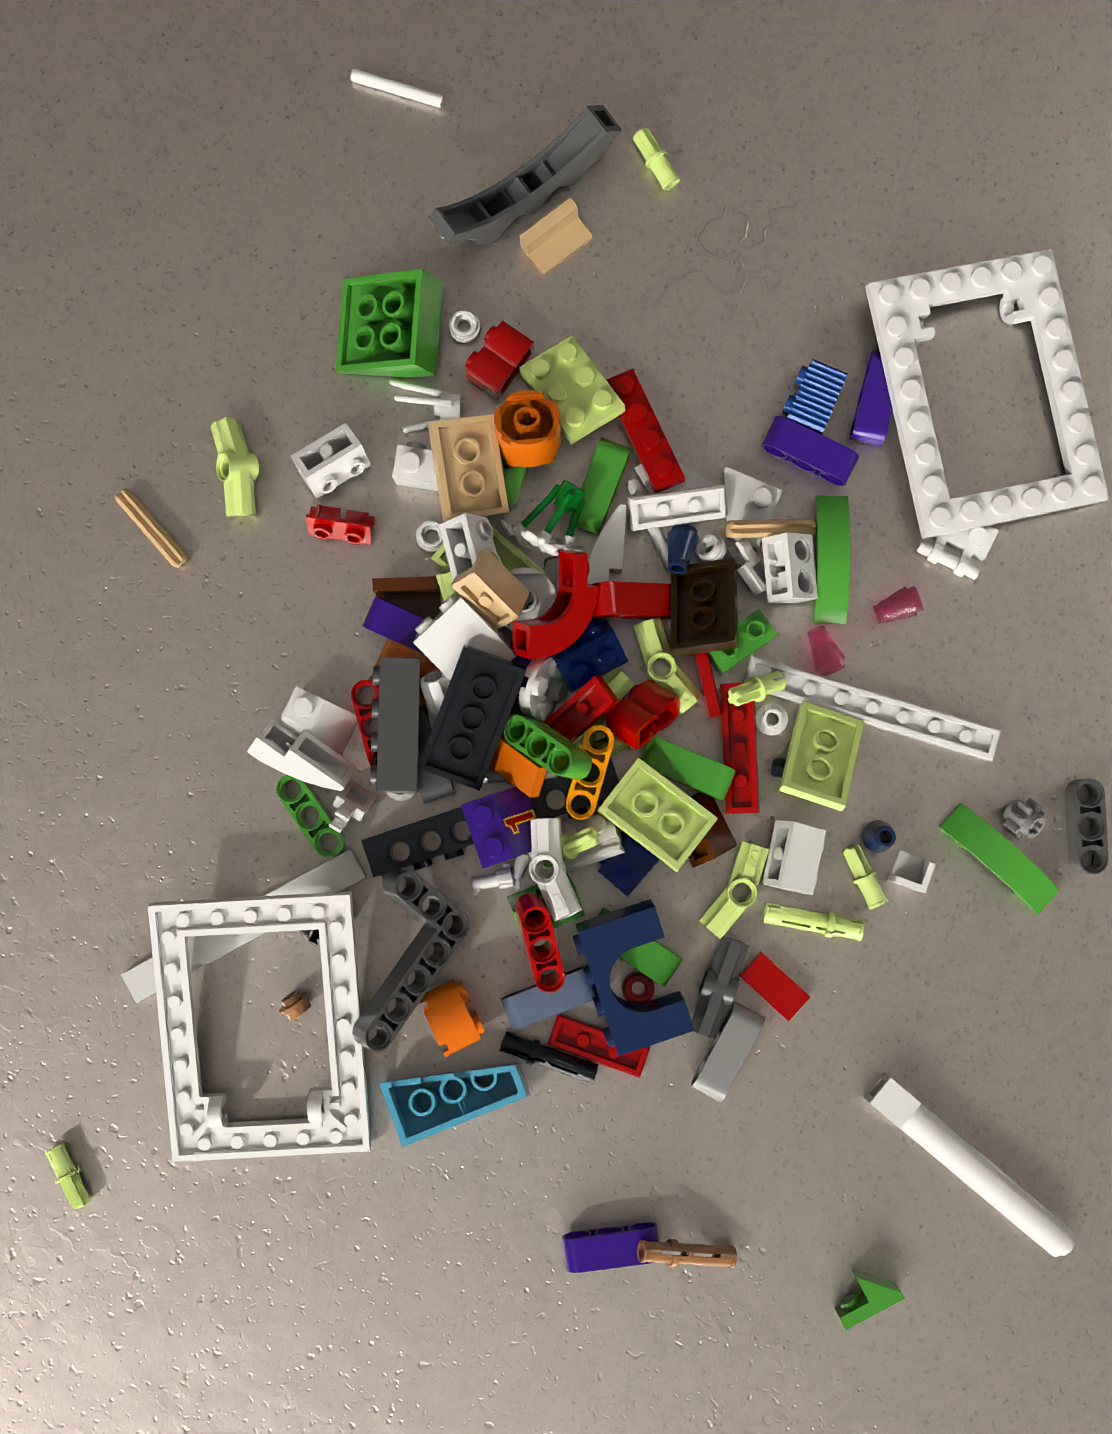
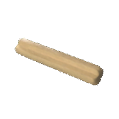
M125 488L115 496L116 502L172 566L178 568L187 561L188 556L129 489Z
M814 519L729 520L726 523V535L729 538L769 537L786 532L812 534V536L816 534V521Z

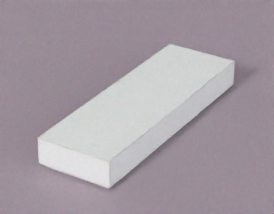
M723 484L627 497L630 529L633 531L727 518L725 485Z

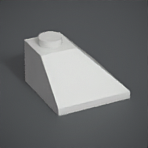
M296 686L282 713L280 724L298 737L305 730L339 755H342L357 724V718L355 714Z

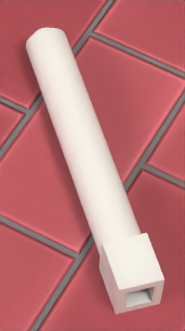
M885 1072L864 1096L873 1107L903 1130L1053 1257L1065 1256L1071 1252L1075 1246V1231L890 1076Z

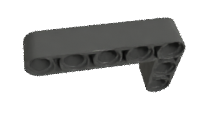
M392 869L384 875L382 880L383 891L422 923L423 927L353 1026L352 1034L354 1040L373 1051H383L392 1043L460 945L470 926L469 919L462 910L418 874L402 869ZM404 877L406 886L402 892H399L398 884ZM428 897L430 901L429 907L424 912L422 904L423 901ZM452 917V926L447 931L446 922ZM433 943L434 952L428 958L427 949ZM414 971L415 979L408 985V976ZM395 998L396 1006L394 1010L389 1013L388 1005L390 1001ZM376 1026L377 1033L375 1037L369 1041V1032L373 1027Z

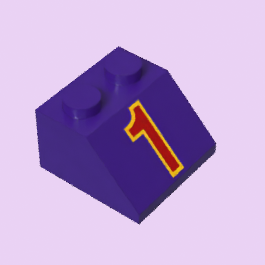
M517 787L461 805L483 869L532 852L531 820L538 819L531 798Z

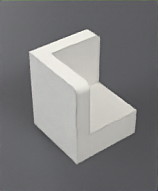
M897 850L887 881L917 892L926 893L936 862Z

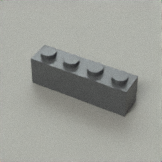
M380 657V666H373V686H379V699H372V718L378 719V732H371V751L377 752V765H371L370 785H376L377 792L417 793L420 658Z

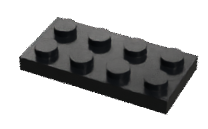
M464 644L420 759L418 769L480 791L527 667Z

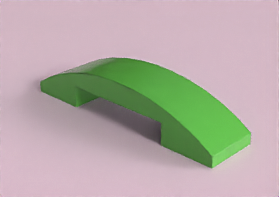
M816 495V583L818 599L813 600V624H846L851 557L848 496Z
M959 803L939 826L962 849L969 851L1013 890L1012 893L1037 915L1060 891L1018 848L962 803Z

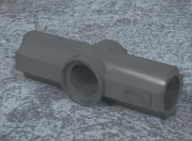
M723 936L719 941L720 943L716 949L712 965L707 968L698 993L700 997L691 1019L694 1032L716 1039L727 1007L731 1006L740 981L738 976L749 949V945Z

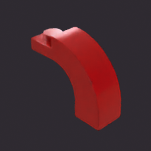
M574 550L559 551L558 592L555 601L543 615L537 618L513 621V654L527 659L549 657L571 646L585 631L595 611L599 586L588 583L590 571L588 553Z

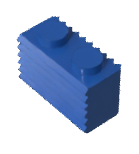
M815 359L811 360L808 367L802 365L795 380V384L800 386L796 396L789 395L782 413L787 414L786 418L822 435L848 373Z

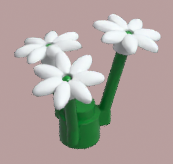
M564 479L561 485H554L551 492L522 522L518 521L513 526L504 517V519L500 520V524L507 531V535L515 537L517 544L527 549H531L532 546H539L542 552L552 556H558L557 550L563 548L564 550L585 553L584 547L573 545L575 540L573 534L580 513L587 503L582 500L586 492ZM556 498L553 504L558 507L546 528L540 530L539 534L535 536L528 531L527 526ZM574 509L567 532L563 533L562 539L557 537L551 539L552 536L550 534L563 512L565 511L570 514Z

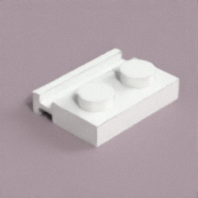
M598 810L594 811L589 818L583 820L573 818L561 823L562 836L573 835L587 827H592L599 834V843L596 846L579 853L574 860L566 859L563 861L566 866V872L625 853L621 844L620 828L600 814Z

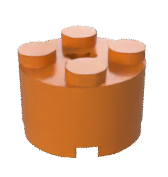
M522 390L510 394L506 397L507 401L501 406L498 405L494 413L495 432L500 454L511 467L528 468L552 463L556 459L562 441L560 411L557 404L553 400L551 402L544 398L543 393L534 390Z
M452 979L426 992L419 1003L421 1004L426 1001L428 1006L423 1008L424 1014L439 1046L447 1045L446 1048L442 1049L445 1057L482 1040L480 1034L484 1033L485 1030L476 1011L469 1014L465 1004L471 1002L462 982L455 984Z

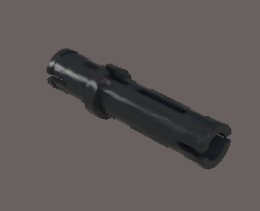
M508 1031L505 1032L499 1049L500 1052L526 1060V1064L531 1066L534 1063L574 1077L590 1085L593 1084L598 1064L540 1044V1040L534 1039V1041H531Z

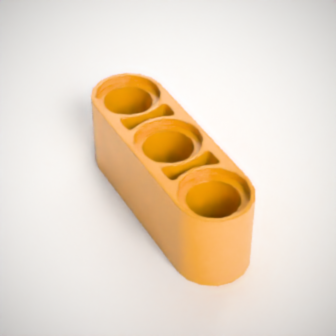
M603 725L591 727L584 736L581 748L590 755L592 764L598 767L599 777L594 782L572 779L566 799V809L571 817L583 820L589 818L597 805L614 745L613 733ZM595 732L604 733L608 737L607 747L602 750L592 748L589 743L590 736ZM578 795H584L590 801L589 811L582 815L576 814L571 808L572 799Z

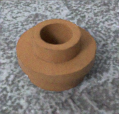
M296 990L287 995L281 1001L283 1004L279 1010L281 1015H286L289 1020H293L306 1012L311 1007V1003L308 1001V993H299Z

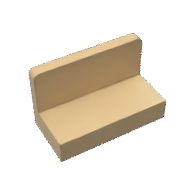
M571 197L519 236L521 249L542 275L548 274L592 240V234L578 217V206Z
M487 548L479 552L473 567L456 576L451 584L496 630L520 617L529 595V590Z

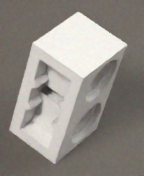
M786 532L762 538L768 603L794 604L818 599L812 534Z

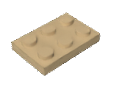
M494 414L429 422L428 430L443 522L464 513L478 516L508 513L509 507L499 443L495 432Z

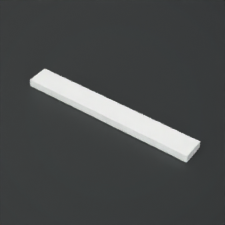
M754 655L750 656L743 683L747 682L752 676L762 677L776 670L783 673L781 677L774 679V681L785 678V689L769 694L771 696L797 704L805 701L862 720L864 724L989 762L993 761L1001 733L999 729Z
M351 848L265 896L341 892L366 878L367 875ZM266 932L188 937L191 973ZM153 957L121 974L136 1003L156 993Z

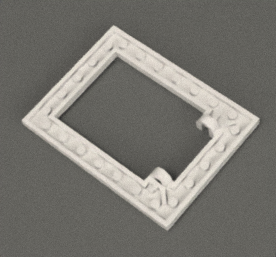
M1052 249L870 282L865 286L922 539L1109 500ZM1003 294L999 304V311L1004 323L1011 325L1031 321L1066 475L950 499L915 343L931 340L935 336L934 327L924 328V320L931 314L929 307ZM1016 301L1019 308L1018 311L1014 310V304Z
M352 891L151 902L148 905L172 1161L182 1162L370 1151L371 1134L364 1046L358 1044L352 1034L353 1026L361 1015ZM319 929L332 1087L311 1088L309 1090L307 1101L308 1118L228 1122V1114L222 1113V1108L226 1102V1093H202L188 937Z

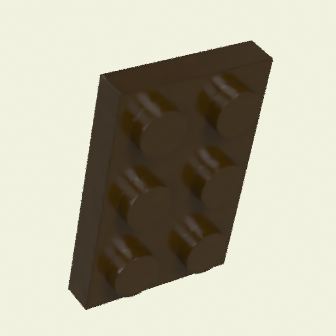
M734 557L690 564L687 567V572L684 574L671 572L670 651L673 656L738 648L737 564Z

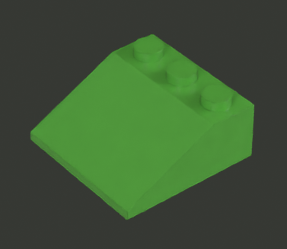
M424 269L343 279L335 372L339 374L404 378L435 376L437 371L443 281Z

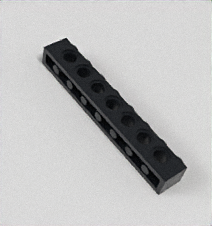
M611 757L597 801L599 807L619 783ZM592 764L590 773L583 780L596 781L599 777L598 767ZM557 776V778L544 779L539 797H531L538 819L555 818L566 813L569 819L573 818L567 812L566 801L560 809L550 808L546 801L547 795L553 790L561 791L567 799L572 782L571 778ZM579 795L575 796L571 801L572 810L580 815L587 813L586 807L590 806L589 799H584ZM462 807L361 840L373 878L381 875L383 878L389 870L402 869L413 865L414 871L433 865L431 858L444 855L445 861L464 855L462 848L473 845L474 842L472 836L467 840H460L455 835L454 829L457 823L466 821ZM433 831L440 836L441 844L438 849L429 850L424 845V837L428 832ZM398 842L406 843L410 850L408 858L404 861L396 859L393 854V848Z

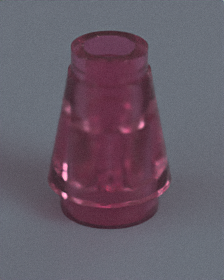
M904 586L877 605L872 606L879 624L918 616L917 612L924 610L915 586L908 589Z
M819 626L807 632L815 670H819L821 676L833 674L846 666L844 663L845 655L825 626Z

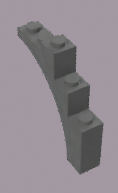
M604 105L586 106L561 134L516 171L476 195L451 205L435 208L428 218L436 227L438 235L446 240L447 243L472 240L477 246L495 243L518 216L535 214L558 187L575 185L620 134L622 129Z

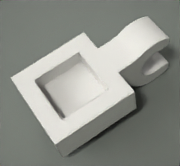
M742 538L727 549L726 555L728 558L734 557L736 563L742 565L737 571L753 594L757 596L766 590L763 552L757 555L750 541L747 538Z
M350 780L335 798L333 806L338 809L335 812L336 817L329 827L341 833L351 817L361 822L374 806L378 797Z

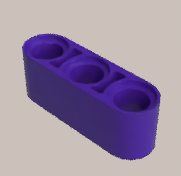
M873 349L864 375L849 439L881 447L887 434L893 408L880 351Z
M782 416L774 417L761 444V447L768 453L838 486L846 485L859 458V455L854 450Z
M375 596L362 626L424 654L413 641L418 634L415 628L425 618Z
M643 1222L564 1234L562 1242L566 1271L582 1273L653 1263H641L638 1261L637 1246L640 1240L659 1242L657 1224Z

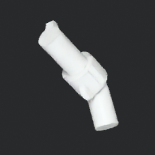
M525 854L518 856L512 869L509 864H503L501 870H496L497 874L471 878L474 895H477L480 889L498 886L499 889L515 887L517 890H520V880L524 876L530 856Z

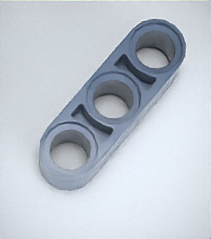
M579 967L565 973L563 986L555 992H542L535 984L501 998L512 1030H517L591 1002L593 997L598 996L595 984L588 986L583 968Z

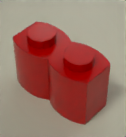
M503 320L497 327L493 325L489 328L483 339V342H485L484 347L479 352H472L465 363L467 379L497 400L502 397L515 376L519 373V367L528 361L535 350L534 341Z
M651 679L646 680L641 684L635 685L628 697L620 700L619 703L606 713V727L610 729L615 737L633 749L638 750L648 744L658 731L667 728L680 714V698Z

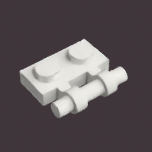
M984 526L933 537L935 538L933 545L922 540L916 552L926 556V560L933 564L939 562L953 569L952 573L960 577L966 575L975 580L981 568L971 564L970 560L972 557L980 561L986 559L999 530L991 526ZM945 544L962 551L959 558L944 551Z

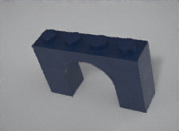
M651 899L575 924L578 934L572 936L578 955L585 953L588 965L582 968L588 986L595 984L598 996L592 999L598 1017L605 1015L608 1027L602 1028L608 1048L615 1046L618 1056L695 1031L685 999L680 991L647 1002L633 1003L617 996L610 987L612 967L623 953L632 948L665 938L656 907Z

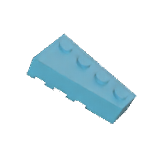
M519 1063L379 1083L402 1147L531 1095Z

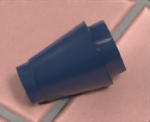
M688 524L674 525L672 530L668 532V570L675 574L687 572V567L699 543L698 532L695 527Z
M875 820L866 825L862 838L869 850L882 853L892 847L896 840V834L890 824L882 820ZM882 831H885V835H887L885 842H881L879 839Z

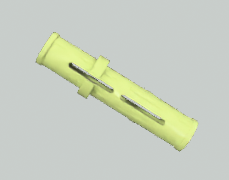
M766 902L763 923L776 924L822 933L824 937L828 938L838 936L857 941L862 940L865 926L864 920L836 916L835 912L828 911L827 914L768 902Z

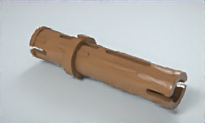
M668 1239L666 1242L640 1240L637 1246V1258L641 1263H665L667 1267H677L678 1264L734 1268L737 1262V1251L734 1246L679 1243L676 1239ZM662 1251H673V1252H681V1254H680V1255H668V1254H662L661 1252H662ZM694 1253L712 1254V1257L694 1256Z

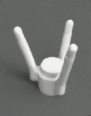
M395 379L389 381V384L392 386L435 396V398L411 395L394 396L396 401L434 405V416L441 417L440 419L405 426L403 428L405 433L428 429L429 422L460 418L461 394H453V391L438 390Z

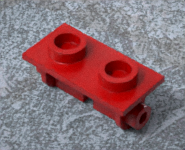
M318 504L317 507L311 506L309 515H306L309 535L320 539L343 540L356 545L361 543L372 544L371 529H374L375 517L370 516L369 512L347 509L345 519H340L341 508Z

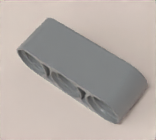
M735 1002L721 1024L716 1039H713L699 1065L691 1086L722 1102L764 1025L765 1017Z

